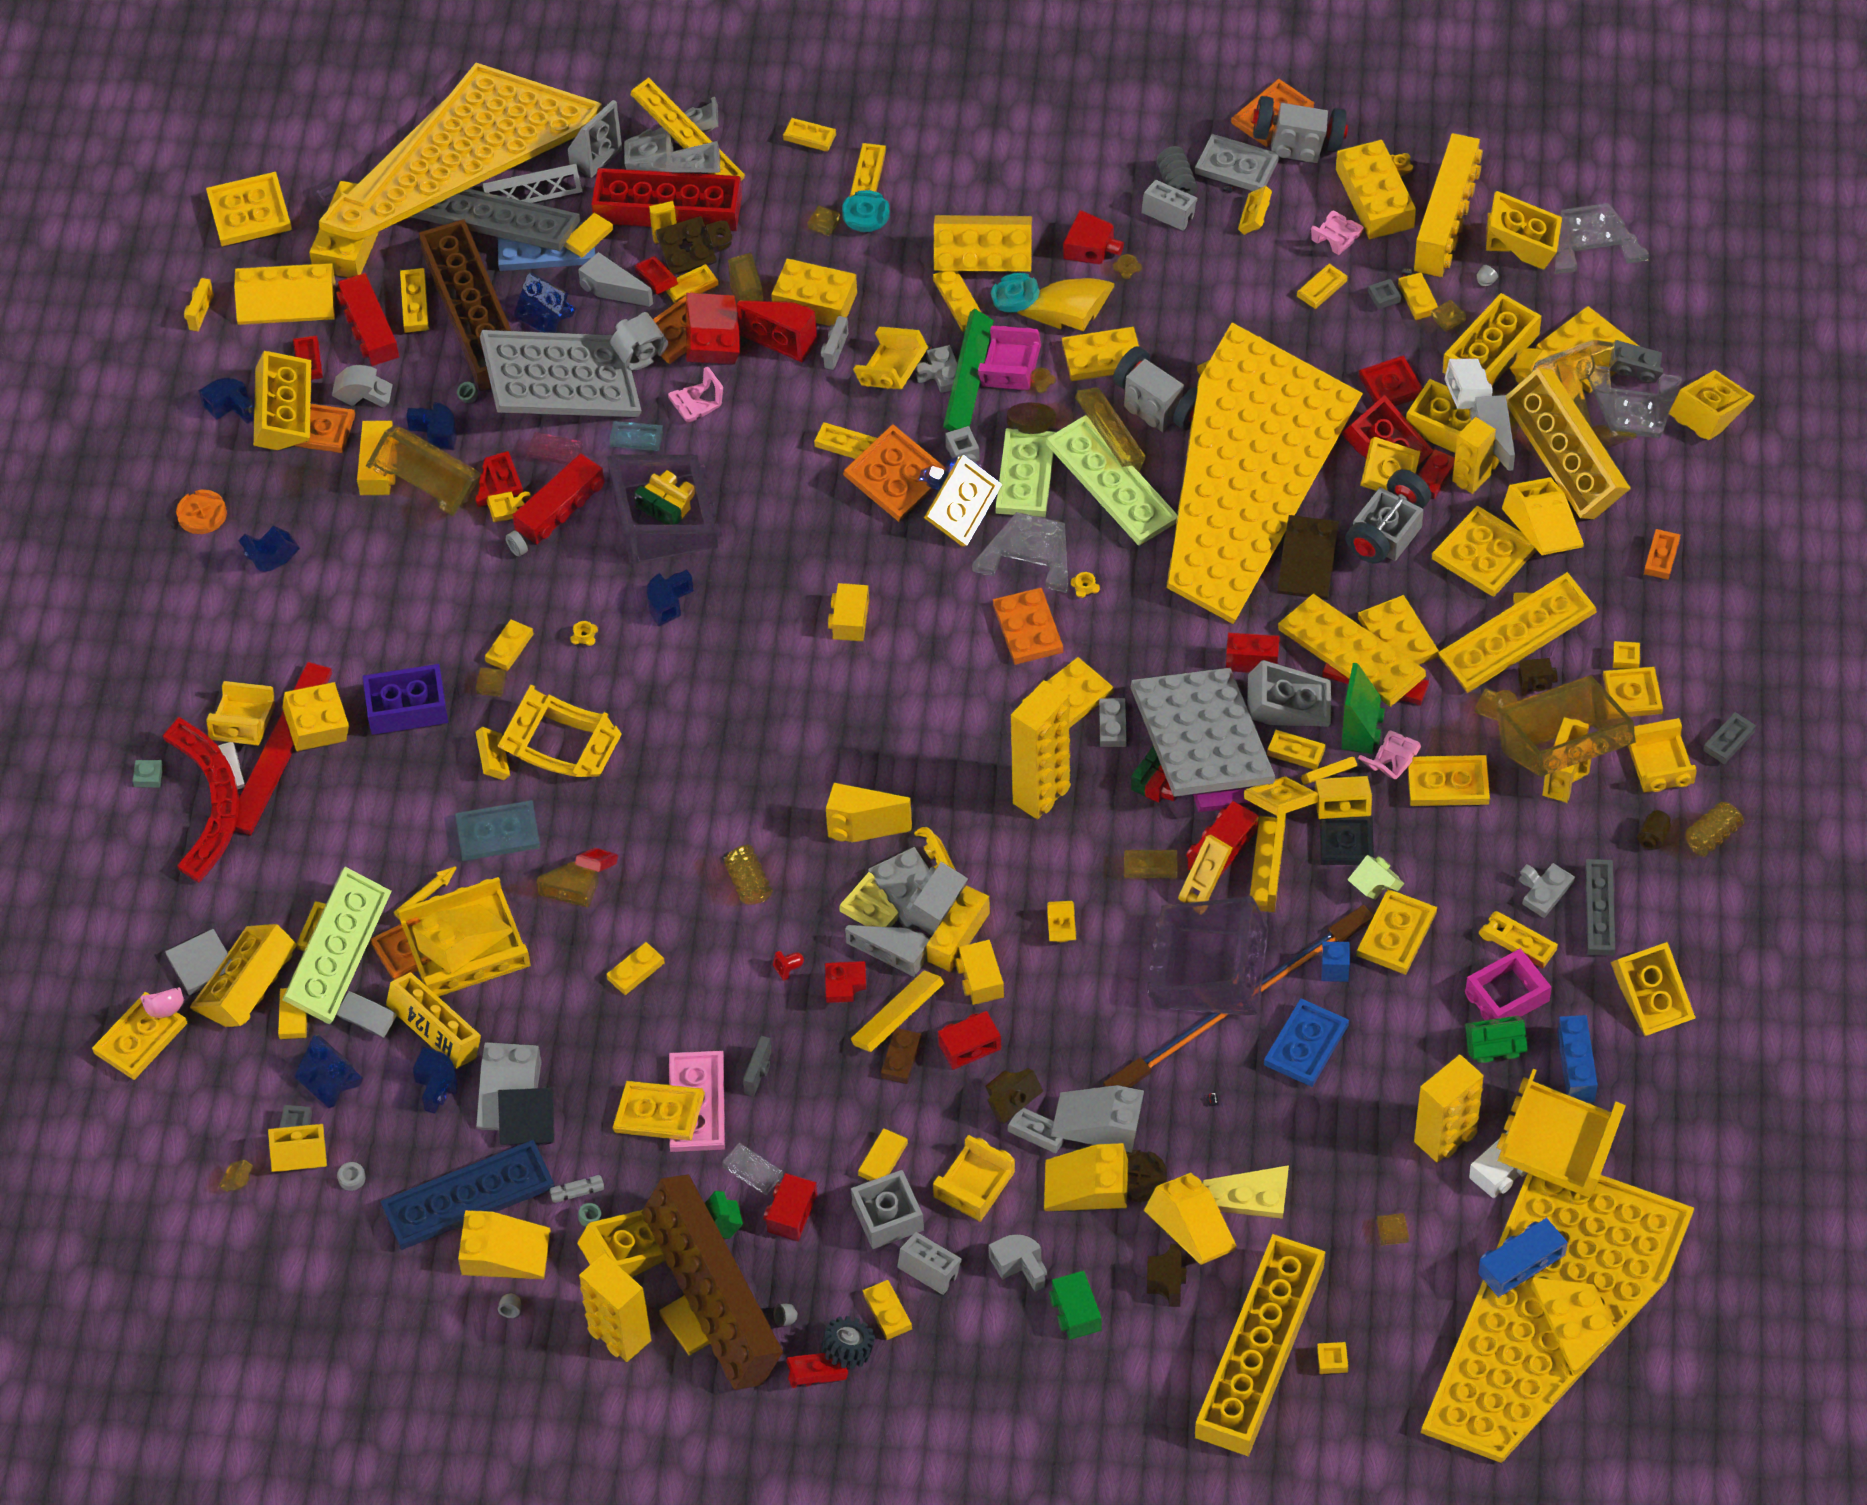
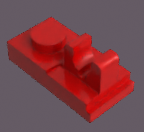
M826 1353L787 1357L786 1360L790 1369L788 1380L792 1388H796L800 1384H806V1387H808L812 1383L846 1380L848 1370L847 1368H841L842 1363L832 1364L833 1359L827 1360L825 1358Z

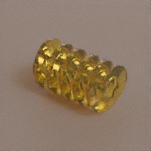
M1719 802L1715 805V808L1708 811V814L1703 815L1693 826L1686 829V840L1697 855L1706 857L1708 851L1712 852L1716 849V845L1723 843V839L1730 837V833H1735L1737 827L1744 825V818L1730 803Z
M742 845L729 852L724 863L740 900L747 905H755L766 901L772 894V888L769 886L768 879L765 878V872L761 870L762 865L758 862V856L754 853V848L751 845Z

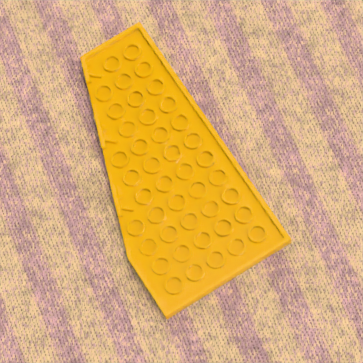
M1231 323L1197 384L1194 415L1190 429L1183 487L1180 495L1177 526L1166 588L1234 624L1286 532L1288 516H1295L1363 393L1242 327Z
M1527 1173L1496 1249L1501 1247L1509 1237L1514 1235L1517 1237L1523 1233L1531 1223L1535 1221L1539 1223L1543 1219L1548 1218L1566 1239V1254L1499 1298L1483 1280L1428 1411L1421 1433L1502 1463L1609 1345L1603 1346L1599 1353L1592 1360L1589 1359L1581 1367L1580 1372L1573 1376L1531 1285L1532 1279L1543 1278L1594 1284L1616 1330V1338L1666 1283L1692 1218L1694 1207L1600 1175L1593 1195L1589 1198Z

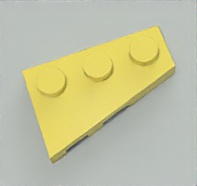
M1289 1165L1203 1180V1184L1211 1191L1220 1212L1283 1219Z

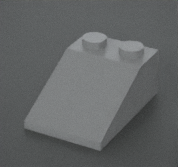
M612 100L582 127L568 148L569 164H576L577 170L590 178L597 173L598 168H603L622 150L616 101Z
M1262 660L1248 674L1247 709L1252 720L1268 725L1328 727L1331 724V680Z
M485 1042L481 1063L477 1129L499 1131L498 1090L538 1088L542 1063L539 1046Z
M1116 1085L1060 1092L1051 1136L1092 1145L1124 1143L1126 1152L1132 1153L1144 1091Z

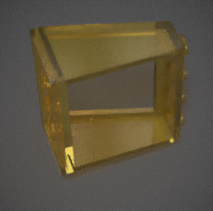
M1592 675L1497 708L1503 753L1540 777L1636 743L1634 721ZM1564 717L1580 720L1598 729V731L1542 751L1535 746L1557 738Z

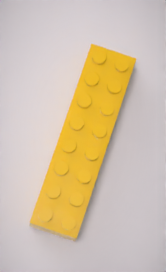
M1272 1234L1197 1418L1195 1426L1196 1439L1249 1457L1323 1272L1325 1251Z

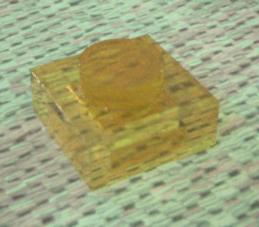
M818 205L808 221V228L830 236L840 221V213Z
M1452 300L1431 310V317L1445 332L1466 320V314Z
M480 667L476 693L502 697L507 676L506 670Z
M246 1160L230 1163L219 1187L226 1192L243 1188L250 1178L249 1173L253 1165Z
M1404 1213L1377 1216L1376 1223L1381 1246L1409 1242Z

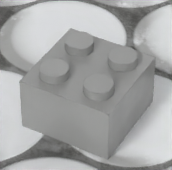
M940 862L937 868L931 867L922 885L916 889L910 899V903L906 908L910 912L906 920L933 936L963 891L968 878L943 862Z
M903 1170L851 1188L852 1205L872 1249L908 1237L915 1232L924 1231L922 1211Z

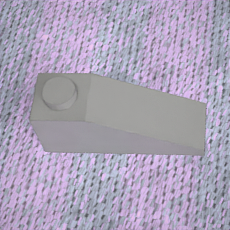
M599 252L578 269L581 287L587 292H592L597 297L649 307L653 304L652 290L649 286Z
M1506 395L1475 397V407L1470 408L1471 421L1477 417L1496 429L1493 453L1508 471L1513 470L1515 453Z
M848 925L845 929L847 944L913 977L916 976L927 960L926 945L930 939L921 932H914L908 928Z

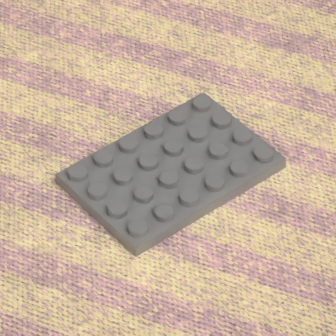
M482 330L480 340L497 412L639 417L641 407L632 371L629 367H626L610 344L613 335Z
M1230 668L1131 681V690L1173 796L1274 784L1275 774Z

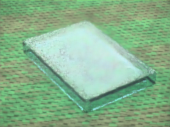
M533 800L455 813L463 861L540 848Z

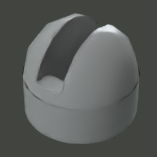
M1483 265L1477 273L1478 283L1485 287L1492 285L1498 278L1497 272L1487 265Z
M512 1293L502 1296L498 1312L508 1318L517 1317L521 1310L520 1298Z
M785 1303L775 1306L773 1316L778 1326H789L797 1320L798 1313L792 1304Z

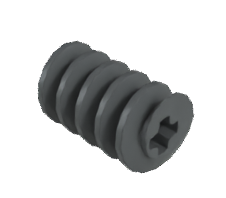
M1178 146L1164 149L1157 157V165L1164 183L1192 196L1195 195L1198 186L1195 183L1190 164L1187 161L1188 159L1184 154V149Z

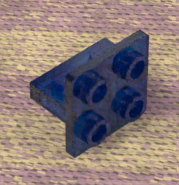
M528 273L514 316L543 333H555L559 320L573 317L576 307L566 302L567 292L534 273Z
M319 1034L312 1037L295 1074V1078L328 1108L335 1106L341 1091L359 1087L363 1080V1077L355 1071L353 1065Z

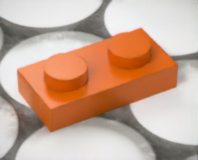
M1655 530L1644 569L1645 575L1669 580L1680 542V534Z

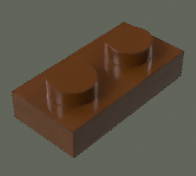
M899 1028L894 1030L881 1071L882 1079L908 1084L921 1042V1033Z

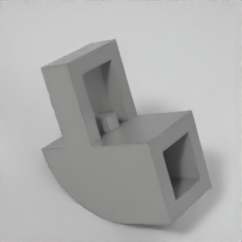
M354 365L345 368L335 377L332 396L351 406L365 398L384 408L389 404L393 384L377 377V369L373 367Z
M1009 1235L989 1244V1259L1002 1279L1022 1270L1035 1292L1045 1287L1047 1271L1041 1261V1247L1035 1240L1024 1235Z

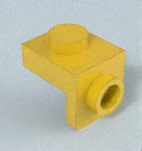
M1048 902L1049 941L1067 942L1069 940H1076L1074 902Z

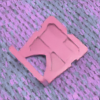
M1336 211L1329 213L1326 217V222H1323L1320 228L1316 226L1311 227L1312 241L1318 244L1327 239L1330 242L1332 252L1340 255L1352 245L1354 239H1357L1363 232L1362 225L1352 220H1346L1345 216Z
M705 367L703 383L683 388L680 391L670 392L668 398L675 408L679 409L680 415L688 423L697 420V417L701 418L721 406L723 386L711 369ZM712 380L715 386V401L700 399L701 394L709 388Z
M1390 730L1384 738V743L1380 746L1374 760L1359 755L1358 759L1369 769L1374 771L1380 769L1387 776L1397 779L1413 761L1412 757L1417 755L1421 744ZM1391 761L1393 765L1392 771L1385 766L1386 763Z

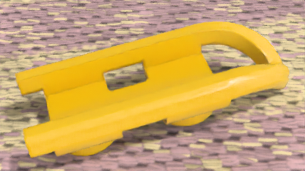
M921 827L915 831V836L927 838V845L924 846V849L931 860L936 858L937 865L934 868H937L940 862H943L955 870L942 841L931 829Z

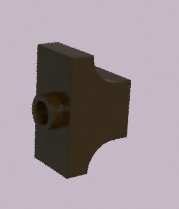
M1029 1068L1017 1073L1004 1070L985 1086L990 1096L987 1101L997 1121L1003 1124L1043 1092L1034 1070Z
M1170 1244V1248L1165 1254L1148 1256L1147 1294L1162 1295L1167 1299L1169 1307H1180L1181 1284H1186L1187 1267H1181V1246L1179 1244Z

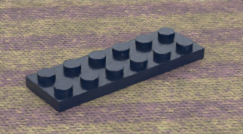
M531 1140L380 1202L399 1247L403 1250L463 1226L465 1210L498 1212L545 1193L555 1186L535 1141Z

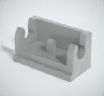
M1155 180L1144 192L1142 213L1184 231L1187 227L1188 218L1193 219L1197 197Z
M915 1232L900 1248L897 1268L944 1295L948 1290L950 1279L956 1280L962 1259Z

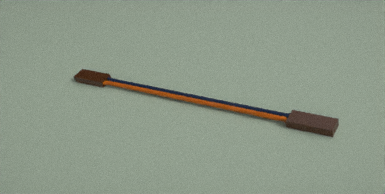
M1363 904L1328 928L1326 936L1148 1058L1142 1059L1140 1057L1104 1081L1103 1087L1116 1085L1132 1087L1151 1074V1068L1321 952L1322 941L1343 942L1371 923L1374 914Z

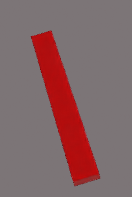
M307 662L294 690L327 684L332 675V669ZM284 711L239 797L238 818L234 830L236 832L252 835L295 749Z

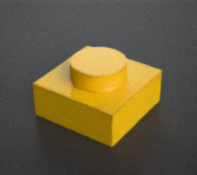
M1614 641L1613 668H1639L1640 643Z
M1346 1342L1317 1344L1320 1374L1348 1373Z

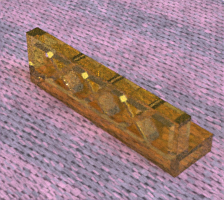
M1100 388L1078 390L1075 397L1120 465L1122 467L1133 466L1139 472L1146 456Z

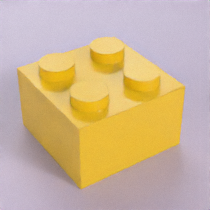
M335 682L285 692L282 708L296 751L345 742L347 740L349 724Z

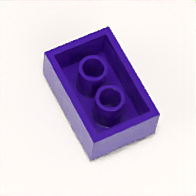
M439 664L363 675L367 714L372 735L448 723Z

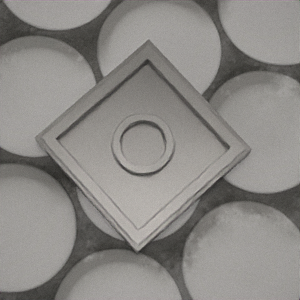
M214 929L165 951L168 960L188 995L202 990L228 955ZM231 958L229 959V961L227 962L219 976L226 974L225 969L228 966V964L232 961Z

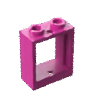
M1520 948L1468 976L1465 994L1471 1003H1475L1478 1006L1483 1019L1491 1020L1517 1015L1521 1017L1550 1001L1552 987ZM1513 970L1529 993L1499 1008L1483 988V985Z

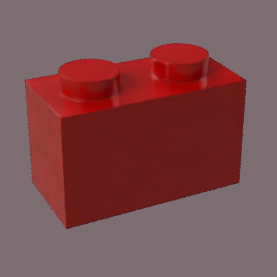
M1228 632L1226 668H1230L1232 672L1250 673L1262 660L1278 664L1280 636Z
M987 1011L980 1014H972L966 1020L946 1025L942 1030L938 1031L939 1047L952 1070L1001 1050V1035Z
M785 1173L782 1182H777L774 1188V1201L772 1205H767L764 1212L763 1220L766 1221L768 1233L799 1241L818 1196L816 1182Z

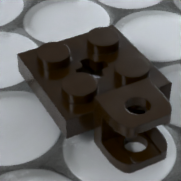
M702 216L655 231L667 268L674 276L692 271L705 264L708 266L717 263L714 253L728 249L732 243V234L726 221H717L705 226ZM683 241L693 245L690 247L689 252L679 248Z

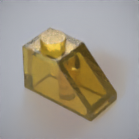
M752 253L728 259L731 292L735 296L736 302L763 301L762 286Z
M570 862L539 876L536 882L539 896L589 907L599 879L597 871L575 865V862Z

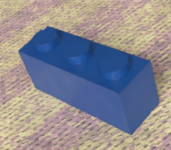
M1587 1015L1559 1017L1557 1037L1566 1095L1584 1102H1595L1598 1084Z
M1548 1218L1543 1219L1539 1223L1535 1221L1517 1237L1515 1235L1509 1237L1495 1251L1489 1250L1484 1253L1480 1258L1478 1274L1499 1298L1565 1256L1567 1241Z

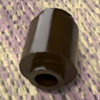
M1654 810L1646 816L1637 835V839L1642 847L1648 850H1656L1662 847L1671 828V818L1668 814L1660 810Z

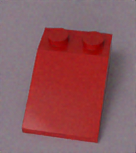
M686 293V362L735 364L740 353L739 324L735 296Z
M738 301L737 315L740 336L799 362H803L816 345L815 311L809 307L801 306L794 302Z
M1385 395L1341 432L1351 446L1366 459L1370 441L1373 437L1420 451L1418 465L1434 451Z

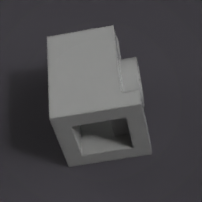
M969 426L946 433V449L950 453L954 464L963 455L974 464L980 460L979 447Z

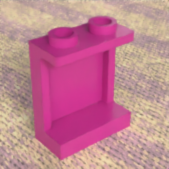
M991 326V343L985 364L980 363L978 369L981 387L1029 390L1041 348L1038 329Z

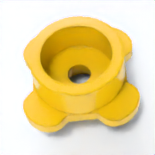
M1409 154L1390 155L1400 176H1404L1413 170Z
M1081 572L1071 579V586L1075 587L1076 595L1080 598H1084L1090 593H1098L1100 590V586L1095 583V577L1092 573Z
M580 621L574 624V634L570 637L571 643L575 645L579 643L586 644L587 646L594 645V636L598 632V627L588 621Z

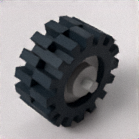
M841 1316L837 1317L836 1321L832 1319L829 1325L827 1324L821 1342V1351L826 1353L825 1358L827 1360L832 1358V1364L837 1365L838 1362L842 1363L841 1368H846V1365H849L850 1369H855L856 1364L858 1367H861L864 1362L867 1363L875 1343V1335H872V1328L867 1329V1323L859 1324L860 1319L855 1318V1321H851V1316H846L845 1320Z

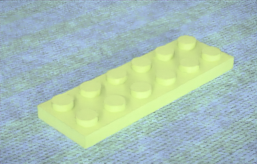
M1086 415L1047 438L1046 445L1138 546L1176 524L1177 514Z
M347 867L343 868L282 999L283 1001L329 1025L332 1023L391 894V890Z

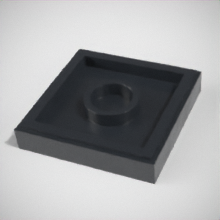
M1373 816L1320 819L1321 865H1360L1367 855L1374 858Z
M553 1088L498 1090L500 1145L524 1144L531 1140H534L535 1144L555 1143Z

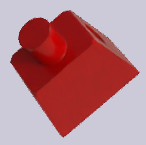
M1079 210L1063 243V259L1102 264L1107 253L1120 256L1123 251L1124 242L1114 239V226L1111 223Z

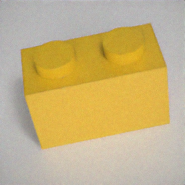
M838 583L837 593H832L831 608H834V614H829L828 629H832L833 639L864 641L869 605L868 585Z
M1368 776L1315 779V792L1318 793V802L1315 804L1319 819L1371 816L1372 793Z
M990 940L960 946L959 958H955L958 973H963L965 980H962L965 996L970 995L973 1005L1004 998V983Z
M323 1124L268 1129L272 1172L327 1166Z

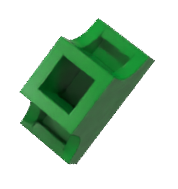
M714 1191L706 1200L705 1205L722 1237L730 1239L743 1225L738 1202L736 1200H727L723 1191Z

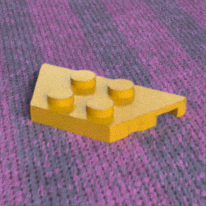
M1533 1278L1531 1281L1533 1290L1572 1375H1577L1581 1367L1589 1359L1592 1360L1603 1346H1606L1615 1338L1616 1330L1594 1284Z

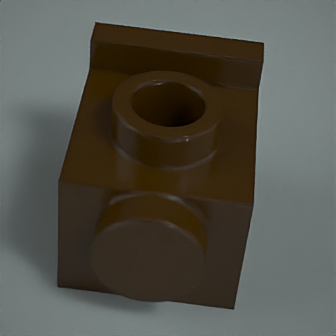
M1550 658L1519 661L1517 677L1521 696H1527L1529 691L1541 692L1552 689V683L1558 682L1556 667L1552 668Z

